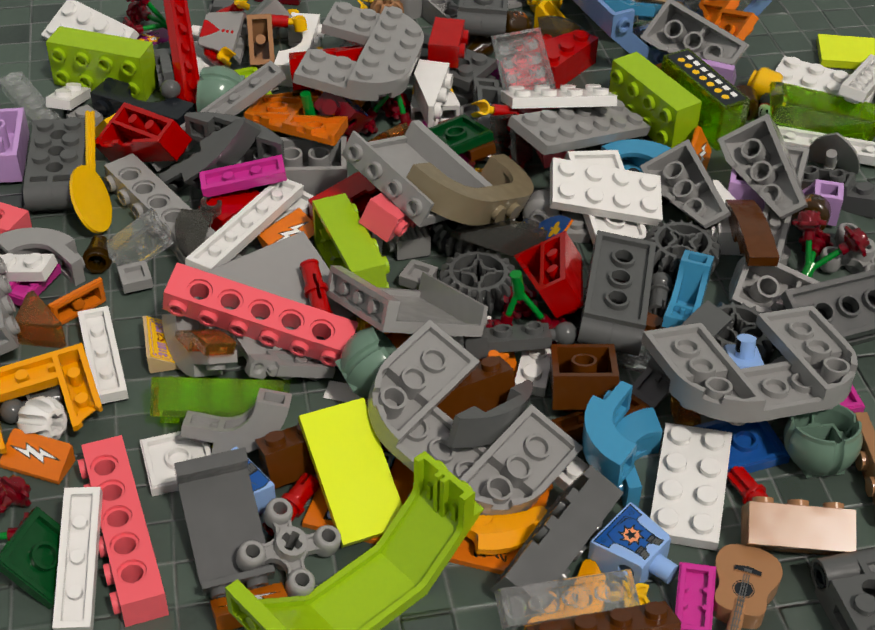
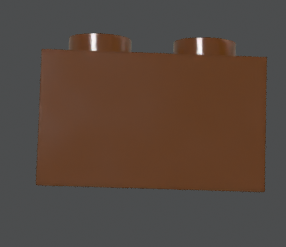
M551 344L550 384L552 410L564 412L586 410V406L593 395L603 399L608 390L613 391L618 385L619 370L614 344Z

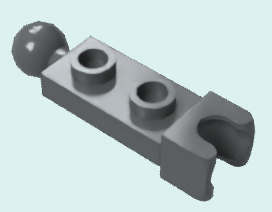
M170 48L154 50V57L161 94L167 99L177 98L181 93V86L174 80Z
M530 321L525 325L513 326L498 324L490 328L484 326L482 337L463 336L464 348L478 360L487 357L490 350H496L501 353L551 348L552 341H556L558 344H573L577 339L578 331L572 323L566 321L559 323L555 329H549L548 323H541L539 321Z

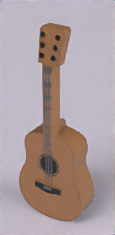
M744 544L726 545L719 550L714 566H716L713 616L727 624L726 630L757 629L763 622L767 605L777 594L783 575L781 563L769 552L754 546H745Z

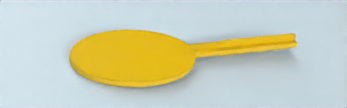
M87 110L85 111L86 165H80L72 171L69 190L73 207L81 222L91 232L101 234L111 225L112 205L107 188L96 172L95 112Z

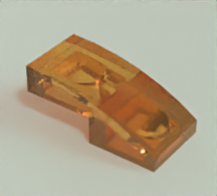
M217 329L178 330L175 333L177 340L188 352L201 351L204 356L234 354L236 342L226 333Z

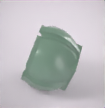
M225 66L203 67L200 72L203 80H198L197 112H200L243 81L245 75H239L233 69ZM245 109L241 111L239 114H237V117L242 118L244 116Z
M371 326L351 336L343 348L341 358L335 361L353 393L361 398L368 399L370 388L381 365L397 348L384 332Z
M840 404L830 410L790 416L784 428V446L792 461L803 471L806 478L845 474V470L855 462L860 454L863 444L861 421L856 422V414Z

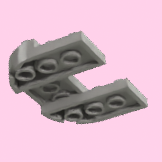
M335 1L322 24L321 33L365 45L357 62L345 56H335L320 49L308 48L294 73L293 83L360 101H378L379 97H385L387 94L390 98H394L403 93L408 87L412 71L421 56L424 33L417 22L404 14L402 9L398 7L385 6L382 13L379 14L372 9H361L347 2Z
M813 305L758 314L756 326L788 361L743 369L737 366L702 323L643 331L642 344L671 380L669 392L680 402L681 406L704 416L726 421L736 426L833 409L848 397L858 366L857 356L852 346Z
M429 319L383 362L373 381L368 395V415L375 434L381 443L413 472L414 458L423 451H426L435 460L442 461L453 475L461 481H466L475 492V501L484 508L480 515H506L528 510L574 460L583 447L532 404L489 449L484 446L472 448H451L447 446L446 443L453 420L437 406L476 369L480 361Z

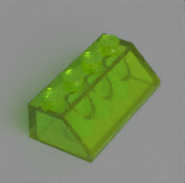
M771 82L770 111L771 118L776 124L826 134L838 132L843 137L872 141L875 137V104L868 102L854 104L844 100L842 96L782 82Z
M152 377L150 417H160V423H180V417L185 418L187 410L221 417L238 416L248 411L254 405L259 388L290 393L291 380Z

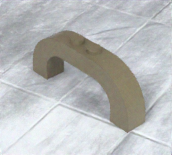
M505 154L491 155L480 173L493 186L474 188L463 185L446 176L430 162L413 164L406 177L435 203L431 209L432 212L449 220L473 226L517 218L534 191L533 183L527 173Z

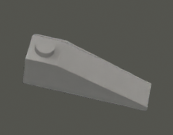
M667 0L640 37L641 40L662 52L675 54L689 50L697 58L734 66L749 47V44L675 0Z
M768 113L718 138L727 163L781 219L808 207L786 144L778 126Z
M689 139L640 165L643 173L661 176L662 196L703 228L707 229L731 216Z
M744 255L737 262L728 286L729 300H732L737 305H741L744 302L745 306L749 308L756 306L757 312H772L771 306L775 301L782 300L780 295L785 290L820 281L779 262L778 266H747Z

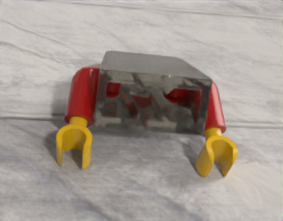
M485 99L471 103V105H476L480 109L478 112L471 113L472 117L480 118L487 114L491 115L490 130L493 131V142L496 147V153L492 155L505 154L522 169H524L526 163L532 162L533 146L508 126L510 117L520 114L518 109H512L508 105L492 104L490 106L489 102ZM475 168V170L482 172L483 168Z

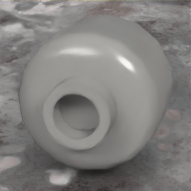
M537 190L530 196L522 213L525 223L530 228H534L540 222L550 217L558 216L561 210L550 208V191Z

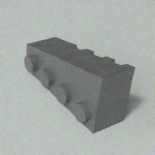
M590 465L560 493L490 590L523 618L534 610L540 613L553 598V595L550 593L554 585L558 587L566 579L571 571L568 569L569 565L583 554L587 548V541L598 532L604 523L603 520L624 492Z

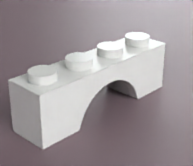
M291 13L292 17L297 15L305 17L307 30L295 32L294 26L288 25L289 46L293 48L278 51L274 62L287 78L279 86L293 87L289 53L320 47V38H324V34L321 33L320 14Z

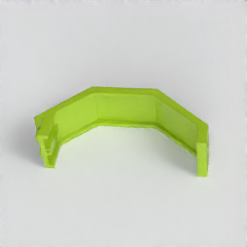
M423 451L414 458V485L411 494L380 540L371 549L317 586L311 594L306 596L257 599L237 579L225 587L228 611L246 630H381L428 594L484 508L475 501V492L466 481L459 480L447 469L442 461L435 460L426 451Z

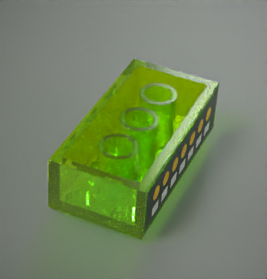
M689 48L663 56L661 70L702 101L698 126H701L709 145L716 151L722 150L718 138L746 125L750 99Z

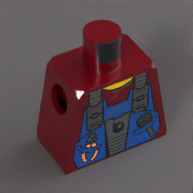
M323 92L313 103L314 107L323 116H348V123L355 119L351 125L348 124V128L344 132V134L349 136L352 131L359 133L372 119L353 99Z

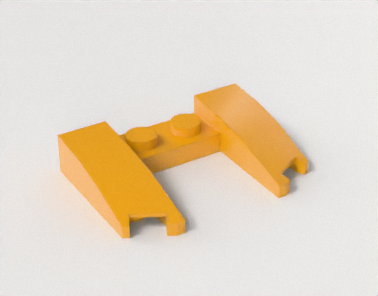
M82 343L0 367V403L60 385L74 432L84 426L82 421L93 412H101L103 410ZM0 423V454L7 453Z

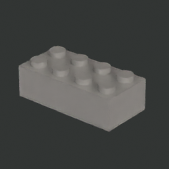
M341 136L335 146L300 137H280L284 143V165L287 179L304 185V191L316 196L347 178V160L341 155L347 144V136ZM248 149L236 164L258 160L257 151ZM270 184L254 187V189L261 193Z

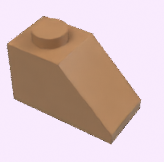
M246 15L250 67L256 66L261 68L270 60L274 63L272 15Z

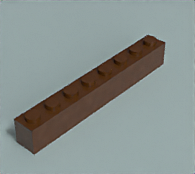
M500 356L484 358L479 362L476 369L437 407L454 420L455 415L473 406L487 412L505 403L510 389L515 386L513 368ZM365 399L366 405L368 407V399ZM299 423L296 426L282 431H272L264 437L255 439L262 471L275 484V489L297 481L303 473H308V477L316 474ZM380 441V444H381V446H382V449H383V450L387 449V448L381 443V441Z

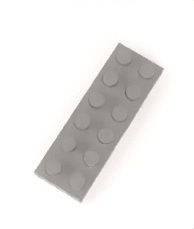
M618 99L617 106L567 107L513 115L508 122V126L543 155L647 136L651 128L650 125L643 121L642 116L631 112Z

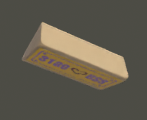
M143 316L149 373L178 370L179 368L175 364L165 340L162 320Z

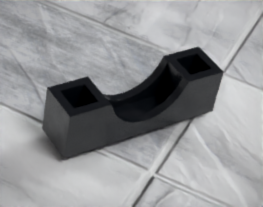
M110 77L90 92L93 109L105 118L115 114L124 102L171 118L179 126L185 122L184 115L187 112H196L195 103L175 97L159 102L136 100L131 96L129 83Z

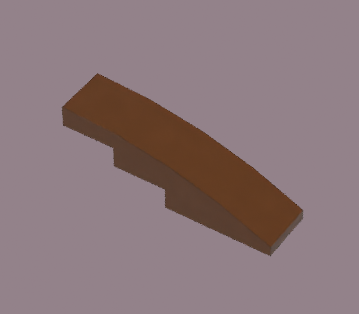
M725 200V205L731 214L728 220L733 241L738 242L740 254H745L747 266H778L780 257L768 221L758 204L754 200Z

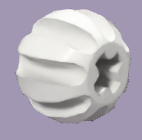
M34 397L29 399L18 412L17 428L25 434L35 433L59 440L61 435L67 430L68 413L64 410L62 403L55 398Z

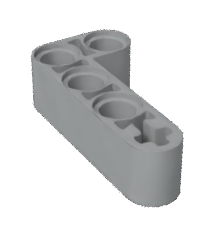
M400 0L403 4L404 14L412 19L423 17L432 26L435 17L457 19L458 5L452 0ZM469 35L468 45L473 40L471 35Z

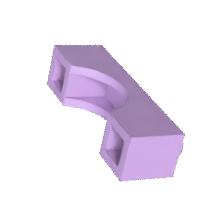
M732 168L727 190L736 200H754L763 212L766 202ZM815 179L810 186L802 190L803 194H818L826 198L831 207V217L827 225L836 226L843 203L844 183Z

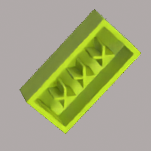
M59 26L46 41L54 85L66 86V83L76 82L81 83L82 87L91 88V91H93L105 79L110 77L129 83L131 96L136 100L147 101L158 86L153 42Z
M638 52L612 60L609 92L617 95V99L622 101L627 109L642 116L643 121L651 126L647 135L655 142L670 148L677 146L687 139L691 142L695 127L697 128L702 101Z
M346 193L313 200L314 243L328 268L330 269L331 265L343 266L376 287L389 288L386 274L390 273L388 259L380 254L377 240L370 237L369 230L359 223L360 218L356 204H351Z

